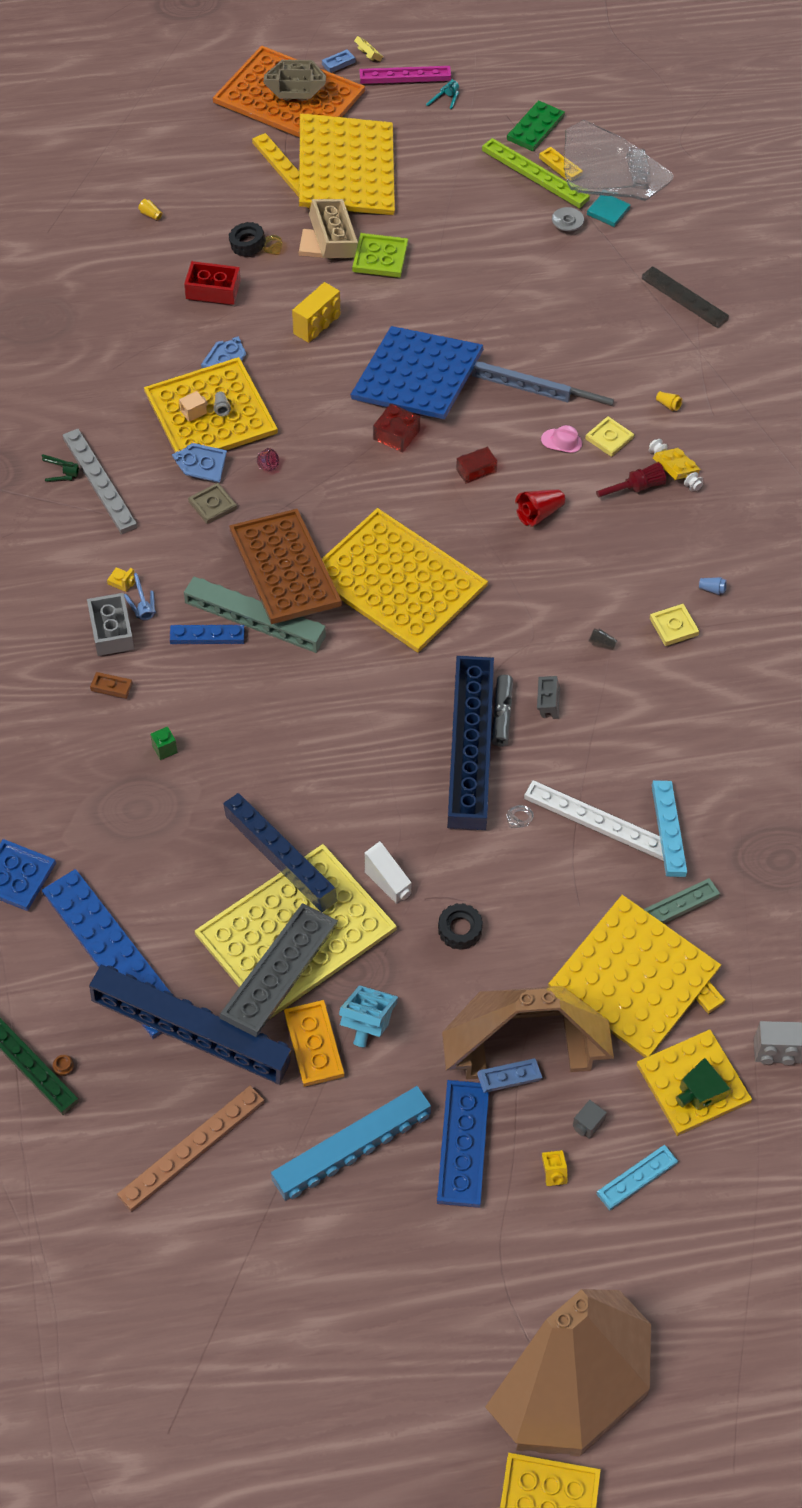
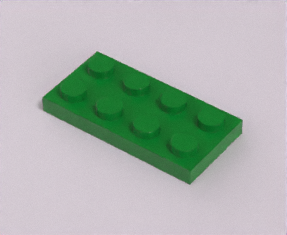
M538 100L508 133L507 140L534 151L563 119L565 111Z

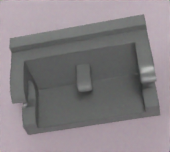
M539 677L537 710L540 711L543 718L546 717V713H551L553 719H559L560 685L558 677Z

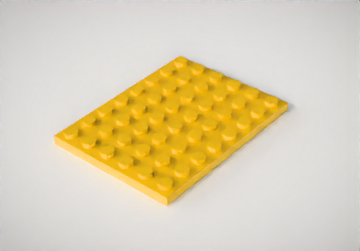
M300 113L299 206L311 207L312 199H343L347 211L394 215L393 123Z
M379 508L375 509L322 558L341 600L417 653L488 586L487 580Z

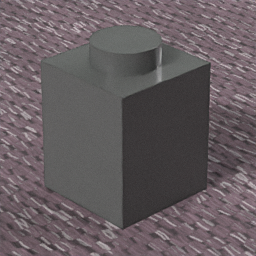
M589 1100L574 1117L573 1127L579 1135H585L590 1139L605 1121L607 1112Z

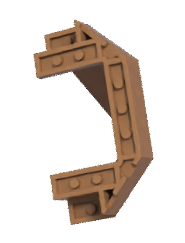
M563 986L480 991L442 1032L446 1071L465 1069L466 1080L479 1079L477 1075L479 1070L487 1069L484 1041L510 1019L563 1015L570 1072L591 1071L593 1060L614 1059L609 1021Z
M581 1289L544 1321L485 1408L513 1441L517 1443L516 1451L527 1450L538 1451V1453L570 1454V1456H581L647 1397L650 1389L651 1324L620 1290Z

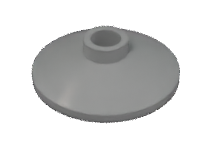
M563 207L553 213L552 222L560 230L574 231L583 225L584 216L575 208Z

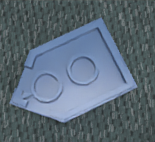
M239 336L232 338L230 341L216 342L202 362L201 367L206 368L237 357L242 361L246 356V352Z
M191 443L183 450L172 454V457L186 476L220 483L227 450Z

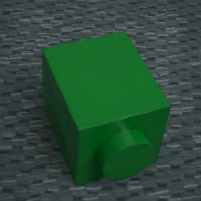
M168 726L150 734L152 747L160 760L178 753L176 740Z

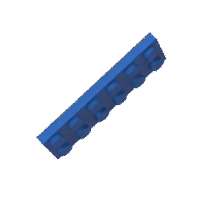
M447 1080L437 1204L480 1208L489 1092H483L480 1083Z

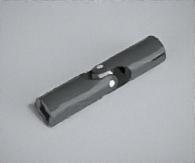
M509 675L498 676L496 684L492 744L499 747L506 746L509 743L513 678Z

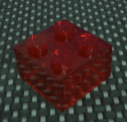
M390 403L373 425V440L403 453L420 431L421 416Z

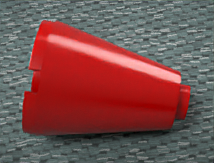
M559 489L521 492L515 500V504L518 503L519 508L516 509V512L524 525H531L530 527L561 508L565 504L566 498Z

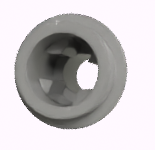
M217 392L215 394L214 412L219 416H226L229 414L231 406L225 393Z

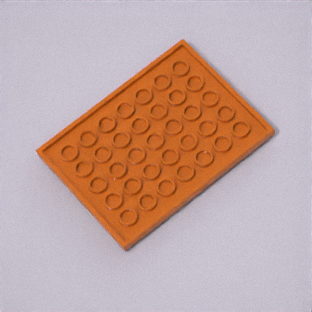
M261 45L213 97V103L299 137L300 113L343 117L365 92V86L321 69L326 75V84L311 99L306 101L279 99L264 84V75L281 60L297 59Z

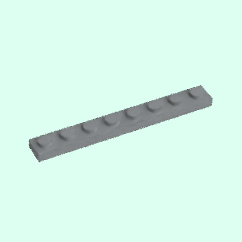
M75 429L63 434V440L119 532L124 534L136 529V521L80 430Z

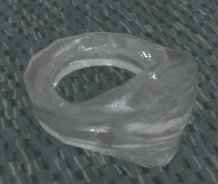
M525 805L511 807L507 812L510 828L528 826L534 818L533 811ZM524 811L528 814L529 818L526 821H521L514 813Z

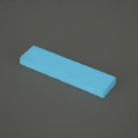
M663 1145L599 1189L596 1194L610 1211L674 1167L678 1160Z

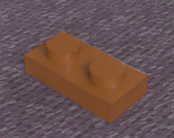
M96 672L90 689L94 692L127 699L133 683L132 679Z

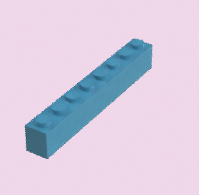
M416 1086L271 1172L272 1181L285 1201L289 1198L294 1199L304 1189L308 1187L313 1188L318 1185L320 1180L326 1176L331 1177L335 1175L341 1167L352 1165L361 1155L372 1153L376 1146L381 1143L386 1144L390 1142L398 1133H405L413 1124L421 1123L428 1119L431 1114V1105L419 1087Z

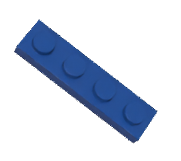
M170 625V644H244L245 628L244 625Z

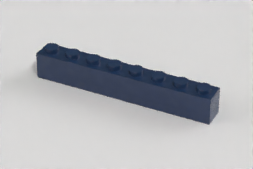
M237 793L223 803L226 818L320 912H324L338 902L335 887L246 799Z

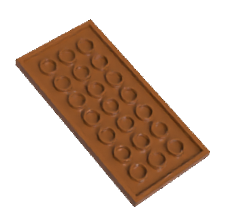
M298 509L229 525L231 535L271 624L342 606V600Z

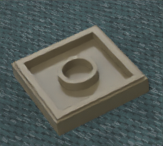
M219 483L188 498V502L206 524L237 509L235 502Z

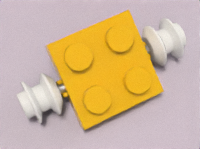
M662 439L653 440L649 445V452L654 453L653 459L656 462H660L664 470L675 480L685 478L684 485L686 487L690 486L689 490L691 492L698 491L703 485V478H697L701 469L696 463L689 459L681 449L667 450L668 445L662 444Z

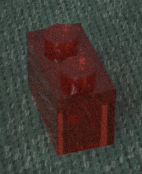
M487 446L458 457L456 470L465 484L496 473L497 459Z

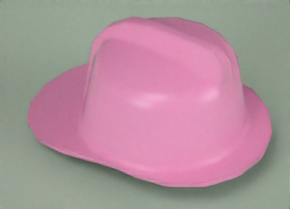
M564 425L558 429H550L541 436L542 444L550 449L574 453L582 447V440L578 436L577 430L572 426Z

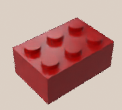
M191 261L184 283L186 299L234 305L241 283L240 267Z

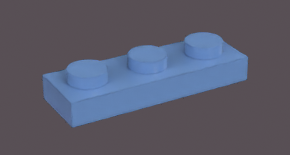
M535 1058L479 1070L477 1073L484 1093L536 1082L542 1079Z

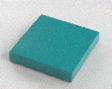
M603 192L587 210V215L615 227L628 212L631 204Z

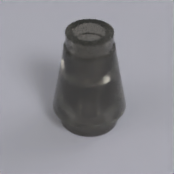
M594 628L588 642H591L594 646L613 650L617 640L600 628L599 630Z

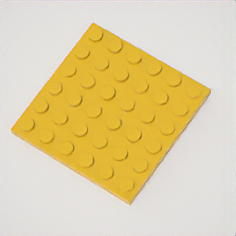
M239 357L144 387V392L175 453L183 450L191 443L229 450L278 433V428ZM197 391L207 401V414L189 422L180 411L179 399ZM217 392L225 393L231 406V410L226 416H219L214 412L215 394Z
M621 895L548 983V987L563 986L605 1017L609 1021L610 1032L646 1058L651 1056L697 996L718 972L721 964L630 899Z

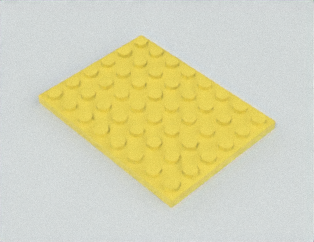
M324 844L304 856V858L336 889L338 902L322 913L338 920L337 926L271 1018L397 930L394 922ZM280 872L194 932L207 950L240 987L303 903L313 909H318Z

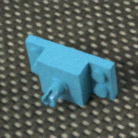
M360 985L341 1006L339 1015L342 1016L340 1025L357 1030L353 1042L354 1045L366 1047L368 1034L378 1037L382 1035L389 1025L391 1013L397 1004L398 996Z

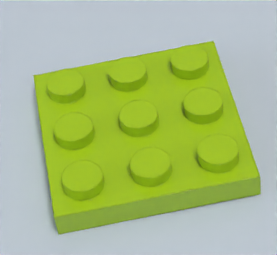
M360 233L352 272L401 278L408 238Z

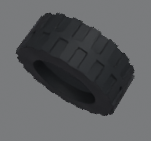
M240 223L231 229L229 233L231 249L239 256L257 254L266 243L264 231L258 223ZM247 236H254V237H255L254 239H252V240H250V241L240 242V240H241L242 238H244V237H247Z
M456 903L442 911L438 921V934L445 945L450 946L452 949L463 950L476 945V942L480 940L483 921L477 909L465 903ZM457 918L466 919L470 923V930L464 935L455 934L450 928L453 920Z

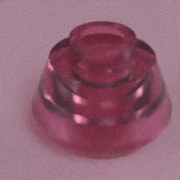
M266 448L258 454L257 464L261 469L273 472L279 465V456L274 449Z

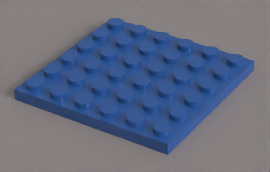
M391 326L350 394L351 399L446 419L472 372L476 361H478L484 350L483 344Z

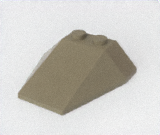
M281 60L264 75V84L279 99L306 101L311 99L326 84V75L313 60Z

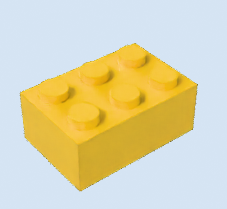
M324 282L292 310L293 334L309 343L324 329H327L334 320L338 319L341 314L340 291Z

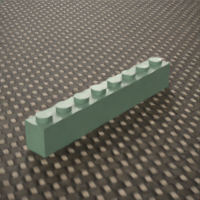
M194 576L184 591L186 604L317 653L326 638V626L319 622L308 620L302 616L271 624L261 601L242 595L237 591L226 589L221 585L210 583L202 578Z

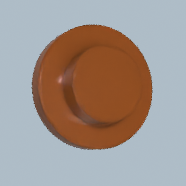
M59 1055L53 1061L54 1072L58 1075H68L74 1068V1062L70 1056Z

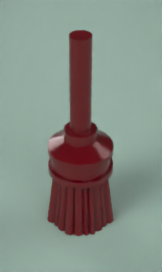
M656 462L642 470L629 472V478L625 482L598 490L596 495L600 498L626 488L633 489L638 493L649 487L664 485L666 483L664 468L660 462Z

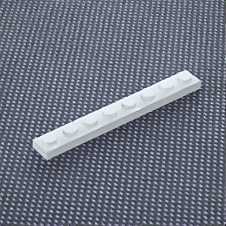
M534 780L524 795V799L663 860L660 836Z

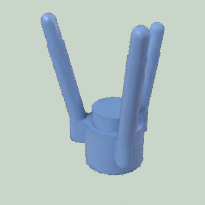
M135 573L134 577L141 602L136 608L127 594H124V597L135 612L136 618L140 617L141 620H149L156 613L154 608V591H150V603L145 601L138 574Z

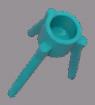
M453 79L440 89L436 96L426 103V106L432 104L445 93L448 96L453 95L450 109H452L459 95L458 82Z

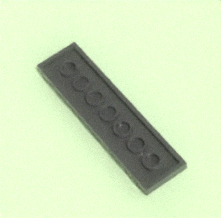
M302 903L222 1010L220 1019L257 1037L333 932L338 920Z

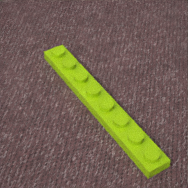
M491 138L482 146L483 152L574 206L581 208L590 200V195L497 140Z

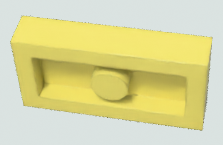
M356 37L354 41L358 44L357 48L364 53L366 52V56L372 61L376 59L379 62L382 60L383 56L372 45L361 37Z

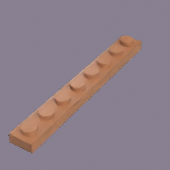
M251 1086L247 1087L117 1193L118 1198L133 1212L263 1105L264 1099Z

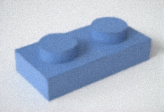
M348 49L322 60V66L330 73L355 63V57Z

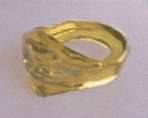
M277 235L266 237V243L262 249L266 253L279 255L282 249V239ZM271 240H276V241H277L276 243L272 244L270 247H268V248L266 247V244H267L269 241H271Z

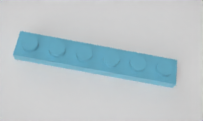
M653 780L651 786L666 876L686 877L687 867L672 781Z

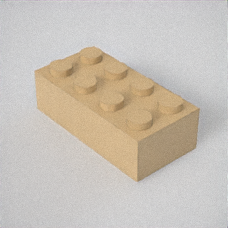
M312 199L309 216L323 258H354L358 242L343 199Z

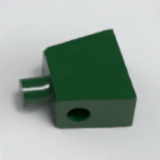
M704 1058L681 1080L680 1090L682 1093L676 1096V1100L681 1107L691 1102L697 1110H701L726 1099L729 1095L730 1087L707 1059Z

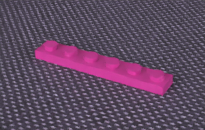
M450 66L359 69L360 84L451 80Z

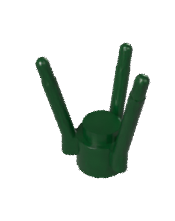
M44 454L41 455L43 461L63 466V474H66V476L46 478L45 482L72 481V477L78 476V463L64 461Z

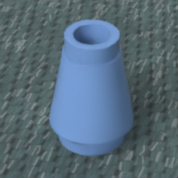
M722 577L700 578L699 589L720 595V593L725 594L726 579Z

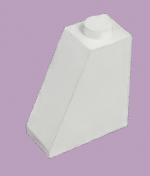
M379 841L365 852V873L396 904L401 900L407 899L411 894V881L384 845Z

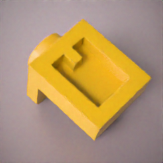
M116 567L107 579L108 585L127 592L136 582L134 569L130 568L128 571H124Z
M563 1150L543 1152L542 1162L546 1186L567 1184V1165Z

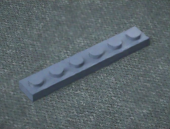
M476 361L472 370L473 377L564 402H569L571 387L565 384H559Z

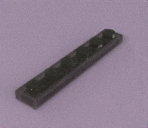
M654 266L642 274V280L716 328L721 327L728 321L729 315Z

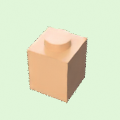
M197 391L179 399L180 411L189 422L207 414V401Z

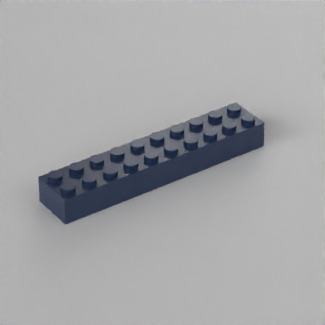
M456 656L447 828L486 830L494 657Z
M101 964L89 985L92 1002L280 1085L290 1065L291 1048L284 1042L270 1040L263 1033H259L255 1037L220 1019L219 1016L214 1015L209 1009L204 1007L198 1008L187 999L180 1000L169 991L162 992L151 983L138 981L133 975H124L113 966L108 965L106 967Z

